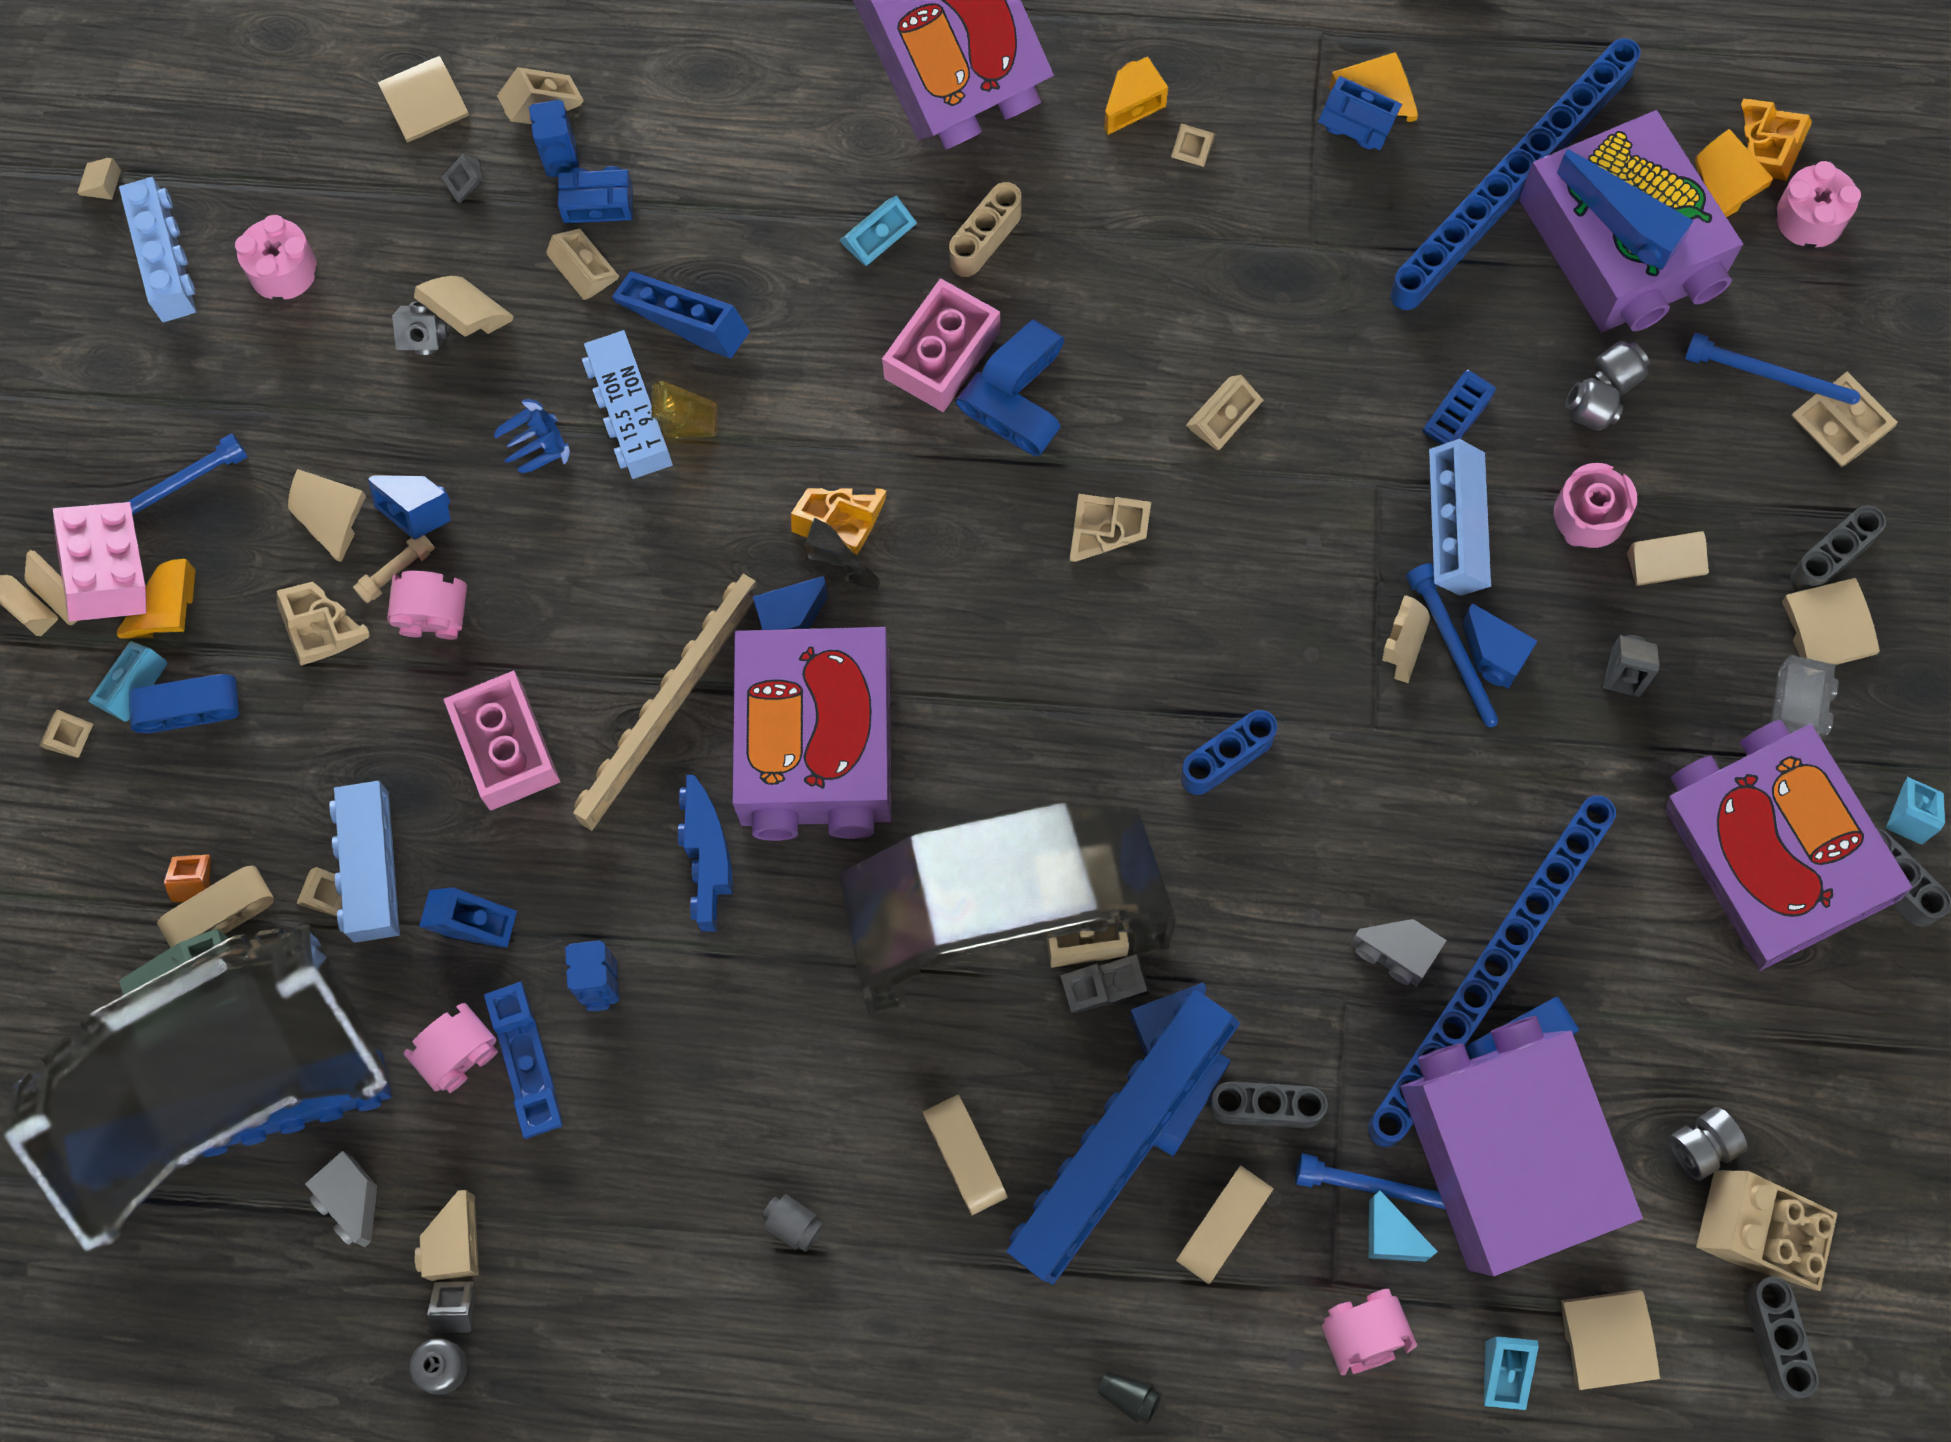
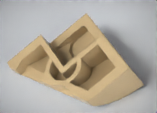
M297 469L290 488L288 509L303 523L314 538L330 552L335 560L342 562L355 535L351 527L366 495L362 490Z
M1078 494L1069 561L1078 562L1146 539L1151 502L1120 497L1113 499Z
M314 582L277 591V606L300 666L337 654L369 638L367 627L364 624L361 626L356 624L346 615V609L338 602L329 600L325 596V592Z
M1404 596L1393 624L1390 639H1387L1382 661L1397 665L1394 679L1409 683L1430 621L1428 610L1419 601L1409 596Z

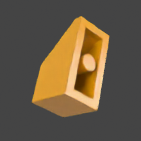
M1148 56L1137 62L1127 63L1117 72L1105 110L1104 131L1107 135L1166 107L1168 86Z

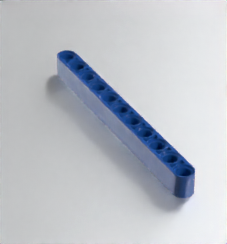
M1627 38L1614 41L1400 267L1395 275L1390 294L1391 301L1396 307L1402 310H1410L1417 307L1521 196L1532 163L1565 149L1630 80L1641 52L1639 45L1635 41ZM1469 216L1476 217L1479 220L1472 219ZM1447 239L1455 240L1457 243H1452ZM1425 262H1431L1436 266H1429ZM1408 285L1413 287L1414 289L1409 290L1404 288L1403 286Z
M1594 795L1581 805L1369 1121L1368 1134L1376 1145L1381 1147L1394 1146L1408 1132L1413 1124V1120L1406 1101L1401 1097L1400 1086L1424 1077L1417 1060L1422 1055L1459 1043H1464L1465 1046L1614 822L1616 809L1608 798ZM1587 811L1598 813L1602 818V823L1596 824L1592 822L1587 816ZM1571 840L1580 844L1583 853L1576 854L1569 850L1566 841ZM1553 870L1558 872L1563 879V883L1555 884L1551 882L1546 875V871ZM1533 900L1538 902L1542 907L1543 914L1531 913L1526 906V901ZM1505 932H1517L1522 938V945L1511 944L1507 940ZM1493 961L1501 967L1502 976L1490 975L1485 969V962ZM1473 992L1477 994L1481 999V1007L1473 1008L1469 1006L1464 1000V993ZM1443 1024H1455L1461 1032V1037L1459 1039L1448 1038L1443 1031ZM1379 1119H1392L1397 1125V1134L1394 1136L1384 1134L1379 1128Z

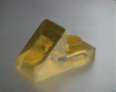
M662 380L653 384L651 418L663 422L662 435L664 437H714L717 435V402Z

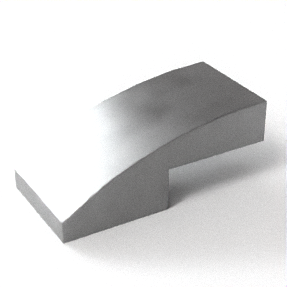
M1137 954L1102 966L1094 964L1061 975L1071 1013L1108 1006L1150 993L1141 961Z

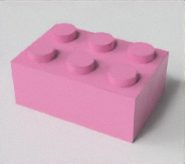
M940 278L882 358L884 379L944 413L1000 334V311Z
M130 502L53 508L55 539L69 622L146 614L145 582Z
M515 671L443 699L480 797L490 811L560 783L524 687Z

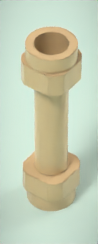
M425 535L416 540L411 537L406 541L408 547L370 578L365 574L358 580V583L353 588L366 603H369L372 599L375 600L382 594L380 588L389 582L394 574H399L417 558L423 561L430 555V552L435 547Z

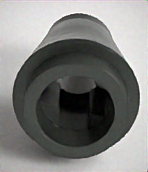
M1109 1371L1105 1373L1097 1392L1098 1395L1104 1397V1399L1136 1423L1141 1420L1147 1424L1153 1418L1162 1393L1154 1390V1384L1113 1374Z

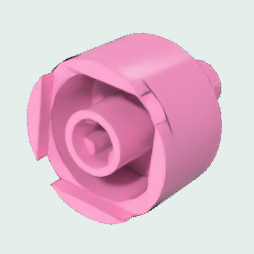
M1821 161L1816 165L1805 167L1792 177L1777 204V226L1788 240L1797 245L1804 246L1807 243L1817 244L1816 247L1827 246L1836 241L1842 234L1858 207L1861 192L1855 186L1852 179L1837 169L1831 162Z
M270 215L249 227L242 236L237 238L235 248L238 261L255 291L263 297L270 299L272 297H283L284 300L292 299L305 292L313 283L317 260L304 233L293 222L285 220L279 215Z
M1604 463L1586 464L1572 473L1565 482L1554 506L1556 525L1568 544L1599 548L1611 544L1621 536L1637 505V492L1628 476L1625 474L1622 476L1612 470L1613 466Z
M404 571L401 574V579L394 574L392 577L387 621L392 626L400 627L399 634L403 636L421 637L423 631L436 632L435 636L442 639H457L458 632L462 630L467 584L457 578H454L453 584L444 582L443 574L434 572Z
M466 1003L456 1006L460 1013L454 1017H451L446 1012L437 1018L412 1041L417 1047L414 1052L408 1049L404 1052V1056L434 1091L447 1090L449 1093L453 1092L468 1079L465 1072L475 1063L480 1067L485 1065L498 1053V1050L494 1047L496 1038Z
M1382 1289L1366 1297L1368 1302L1353 1307L1351 1302H1345L1328 1310L1330 1316L1324 1319L1325 1323L1322 1324L1321 1328L1340 1375H1346L1349 1368H1351L1353 1374L1395 1360L1393 1351L1402 1346L1406 1354L1417 1347L1416 1340L1398 1297L1392 1296L1389 1289Z

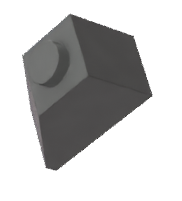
M1620 635L1611 648L1603 689L1640 698L1659 670L1657 644L1647 642L1645 638L1637 635Z

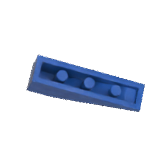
M1567 149L1564 153L1557 174L1631 253L1638 256L1642 262L1663 270L1685 239L1693 220L1572 150Z
M633 271L629 272L611 297L614 302L701 348L728 358L733 357L750 333V330L733 305Z

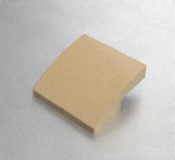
M440 56L378 82L407 143L469 116L464 102Z
M440 277L415 287L414 298L465 337L479 329L489 334L513 320L512 314L463 277Z
M1848 372L1844 373L1833 384L1859 392L1860 400L1857 404L1851 405L1816 394L1791 415L1841 468L1896 427L1898 423Z
M1856 578L1785 595L1782 603L1796 631L1793 642L1807 672L1879 653L1874 624Z
M1641 1289L1561 1300L1565 1340L1570 1344L1574 1383L1579 1390L1660 1379L1650 1316L1645 1296Z

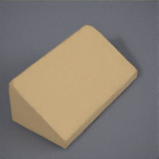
M580 228L552 235L547 255L582 299L586 300L593 297L618 280L619 275Z
M1242 375L1232 376L1221 385L1186 426L1213 448L1220 450L1264 400Z
M1704 531L1634 542L1627 552L1636 586L1702 576L1709 573Z
M30 550L26 555V583L68 625H74L77 621L69 622L62 577L39 554Z
M0 575V604L32 633L41 637L58 620V616L14 577Z

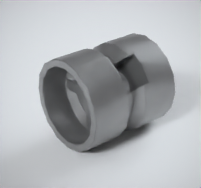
M1714 1107L1698 1117L1695 1128L1687 1124L1668 1138L1670 1148L1679 1164L1691 1177L1699 1181L1718 1170L1720 1161L1729 1163L1748 1149L1747 1141L1734 1119L1720 1107Z

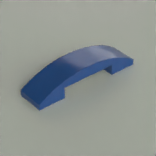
M522 982L484 994L493 1030L498 1035L515 1097L513 1102L523 1138L528 1139L562 1127L563 1122L552 1074Z

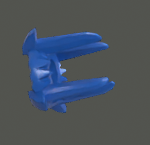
M522 400V404L527 408L500 425L494 433V437L498 438L529 421L527 425L531 428L515 437L506 446L509 448L534 435L538 438L504 461L511 462L540 447H543L544 453L519 467L518 472H531L560 457L563 464H566L568 461L570 448L568 443L564 444L560 431L554 424L558 420L554 414H548L543 409V405L538 401Z

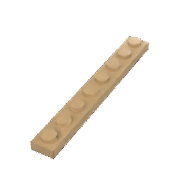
M742 574L737 583L732 582L727 587L723 595V603L716 612L711 611L707 615L702 625L703 631L695 641L691 640L685 646L681 655L682 660L676 669H671L665 674L660 684L661 690L654 700L649 699L643 705L639 713L640 719L632 730L628 729L623 733L618 742L619 749L611 760L606 759L601 764L596 774L597 780L590 790H584L575 802V811L573 813L581 825L591 831L595 828L754 603L753 596L759 595L755 580Z

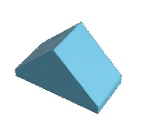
M1907 777L1885 829L1922 845L1938 833L1945 824L1944 793Z
M1381 1191L1369 1200L1368 1258L1426 1262L1438 1252Z
M1494 1337L1485 1341V1406L1526 1410L1539 1347L1538 1340Z

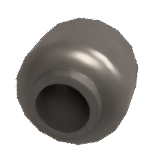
M1619 341L1596 358L1595 366L1598 372L1593 376L1594 379L1616 388L1623 395L1647 377V366L1650 364V361L1637 343L1632 342L1629 344L1625 341Z
M1594 378L1586 379L1582 383L1577 382L1570 390L1565 404L1566 408L1569 409L1570 419L1595 431H1600L1609 424H1615L1623 411V405L1619 404V391Z
M430 1339L423 1342L413 1352L410 1359L409 1373L412 1381L419 1389L431 1394H447L463 1383L467 1374L468 1361L464 1351L457 1344L445 1339Z

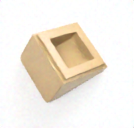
M1181 124L1171 157L1204 167L1216 134Z
M105 158L87 163L77 193L81 196L112 200L121 173V169L113 158Z
M57 709L49 722L39 746L79 758L93 723Z
M318 867L311 869L297 904L337 917L338 910L342 908V896H339L336 891L335 874Z

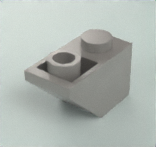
M1410 919L1361 928L1356 933L1351 945L1357 948L1355 952L1362 959L1373 964L1377 961L1388 968V973L1396 981L1404 985L1411 983L1417 987L1447 940L1416 920Z
M342 1151L305 1185L313 1193L309 1197L313 1206L324 1216L329 1212L337 1221L333 1229L348 1245L354 1242L366 1247L372 1240L377 1184L354 1157Z

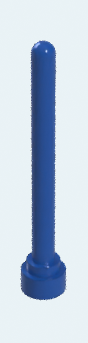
M1696 332L1685 357V360L1698 364L1700 361L1707 363L1708 360L1719 362L1851 405L1857 404L1860 400V394L1855 390L1714 346L1715 342L1709 340V336Z
M233 433L220 439L221 444L215 446L216 451L127 501L130 502L132 515L224 462L226 465L232 462L236 465L248 458Z
M1432 563L1418 566L1409 571L1405 577L1411 589L1416 590L1418 595H1423L1483 723L1487 727H1495L1498 723V717L1436 590L1438 585L1434 584V566Z
M1300 1154L1295 1175L1296 1185L1312 1188L1313 1184L1320 1186L1324 1182L1373 1194L1381 1191L1387 1197L1445 1209L1439 1191L1326 1167L1325 1162L1318 1161L1317 1156Z

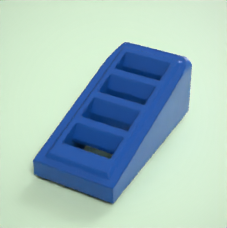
M1466 370L1424 426L1422 432L1441 445L1462 439L1490 403L1496 388L1475 373ZM1457 398L1471 406L1472 410H1469L1468 408L1458 403L1456 401ZM1450 410L1464 421L1460 422L1446 412ZM1442 421L1456 431L1454 435L1439 426L1438 422Z

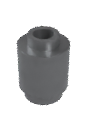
M787 1194L780 1200L774 1197L762 1214V1218L766 1220L764 1229L792 1248L797 1249L800 1247L805 1252L812 1246L824 1226L823 1223L817 1220L818 1215Z

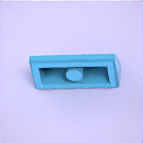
M896 195L885 201L839 241L862 264L867 266L914 227L917 222Z
M132 641L129 642L88 702L127 722L130 719L128 693L139 687L154 685L167 666V661L152 649Z

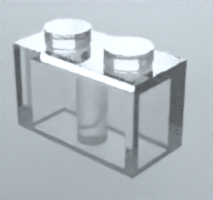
M1790 655L1779 667L1771 723L1782 720L1790 734L1811 723L1820 738L1824 735H1829L1834 720L1833 713H1829L1830 701L1835 699L1839 685L1838 679L1834 678L1836 665Z

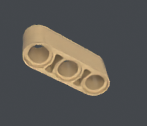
M1002 182L993 187L952 237L949 244L950 266L956 275L969 277L976 274L1021 218V191L1015 184ZM1004 203L1011 204L1010 206H1001ZM982 228H990V229H992V230H990V231H981L980 229H982ZM970 253L971 255L966 257L960 256L959 254Z
M246 866L168 911L158 920L157 925L170 948L182 941L214 929H219L222 933L226 934L267 909L273 903L274 897L256 866Z
M959 1094L922 1111L971 1215L1007 1199L1008 1196Z
M1240 1165L1176 1261L1207 1284H1210L1274 1188Z

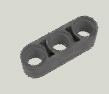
M1870 505L1861 506L1803 556L1791 572L1790 579L1794 588L1800 592L1824 586L1863 553L1884 530L1886 519L1882 511ZM1858 524L1864 525L1869 532L1862 530ZM1832 546L1839 547L1844 554L1836 552ZM1807 568L1815 570L1818 577L1810 574Z
M1876 828L1913 887L1901 901L1893 904V906L1909 922L1919 927L1930 926L1948 914L1951 909V897L1948 892L1886 831ZM1921 899L1927 900L1932 905L1933 913L1923 908Z
M1230 1081L1223 1082L1216 1087L1211 1096L1209 1107L1213 1117L1219 1122L1226 1124L1306 1129L1312 1128L1320 1122L1327 1111L1328 1103L1324 1093L1318 1088L1311 1086ZM1223 1094L1233 1095L1238 1101L1239 1108L1231 1112L1223 1110L1218 1104V1097ZM1264 1096L1272 1097L1278 1104V1111L1274 1114L1264 1113L1258 1106V1099ZM1301 1099L1312 1100L1317 1106V1114L1311 1117L1303 1115L1298 1109V1101Z
M1768 1277L1752 1283L1746 1290L1745 1302L1772 1391L1784 1400H1796L1811 1396L1817 1390L1819 1384L1818 1373L1790 1285L1779 1277ZM1764 1287L1770 1288L1776 1295L1777 1302L1774 1308L1766 1305L1762 1299ZM1777 1327L1784 1330L1788 1336L1789 1343L1786 1349L1780 1348L1774 1340V1332ZM1790 1369L1797 1372L1801 1378V1386L1798 1391L1793 1390L1787 1383L1786 1375Z

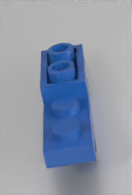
M687 775L686 787H681L679 793L680 810H685V824H679L678 844L679 846H684L689 858H699V860L692 861L693 883H698L697 897H691V919L696 920L701 932L717 931L718 894H733L730 853L719 818L706 791L695 775Z

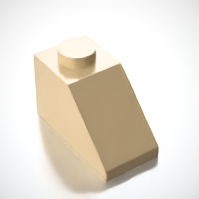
M520 67L516 68L497 95L510 121L532 124L529 107L532 104L560 100L564 102L566 111L580 106L584 101L570 75Z
M457 1191L420 1235V1247L415 1249V1266L417 1271L421 1272L423 1278L437 1281L479 1275L475 1195L469 1191Z

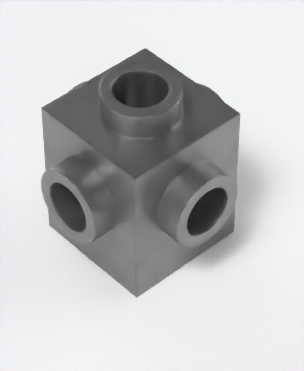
M419 301L412 302L409 306H400L392 315L396 350H414L415 354L428 355L439 350L445 340L449 338L450 325Z

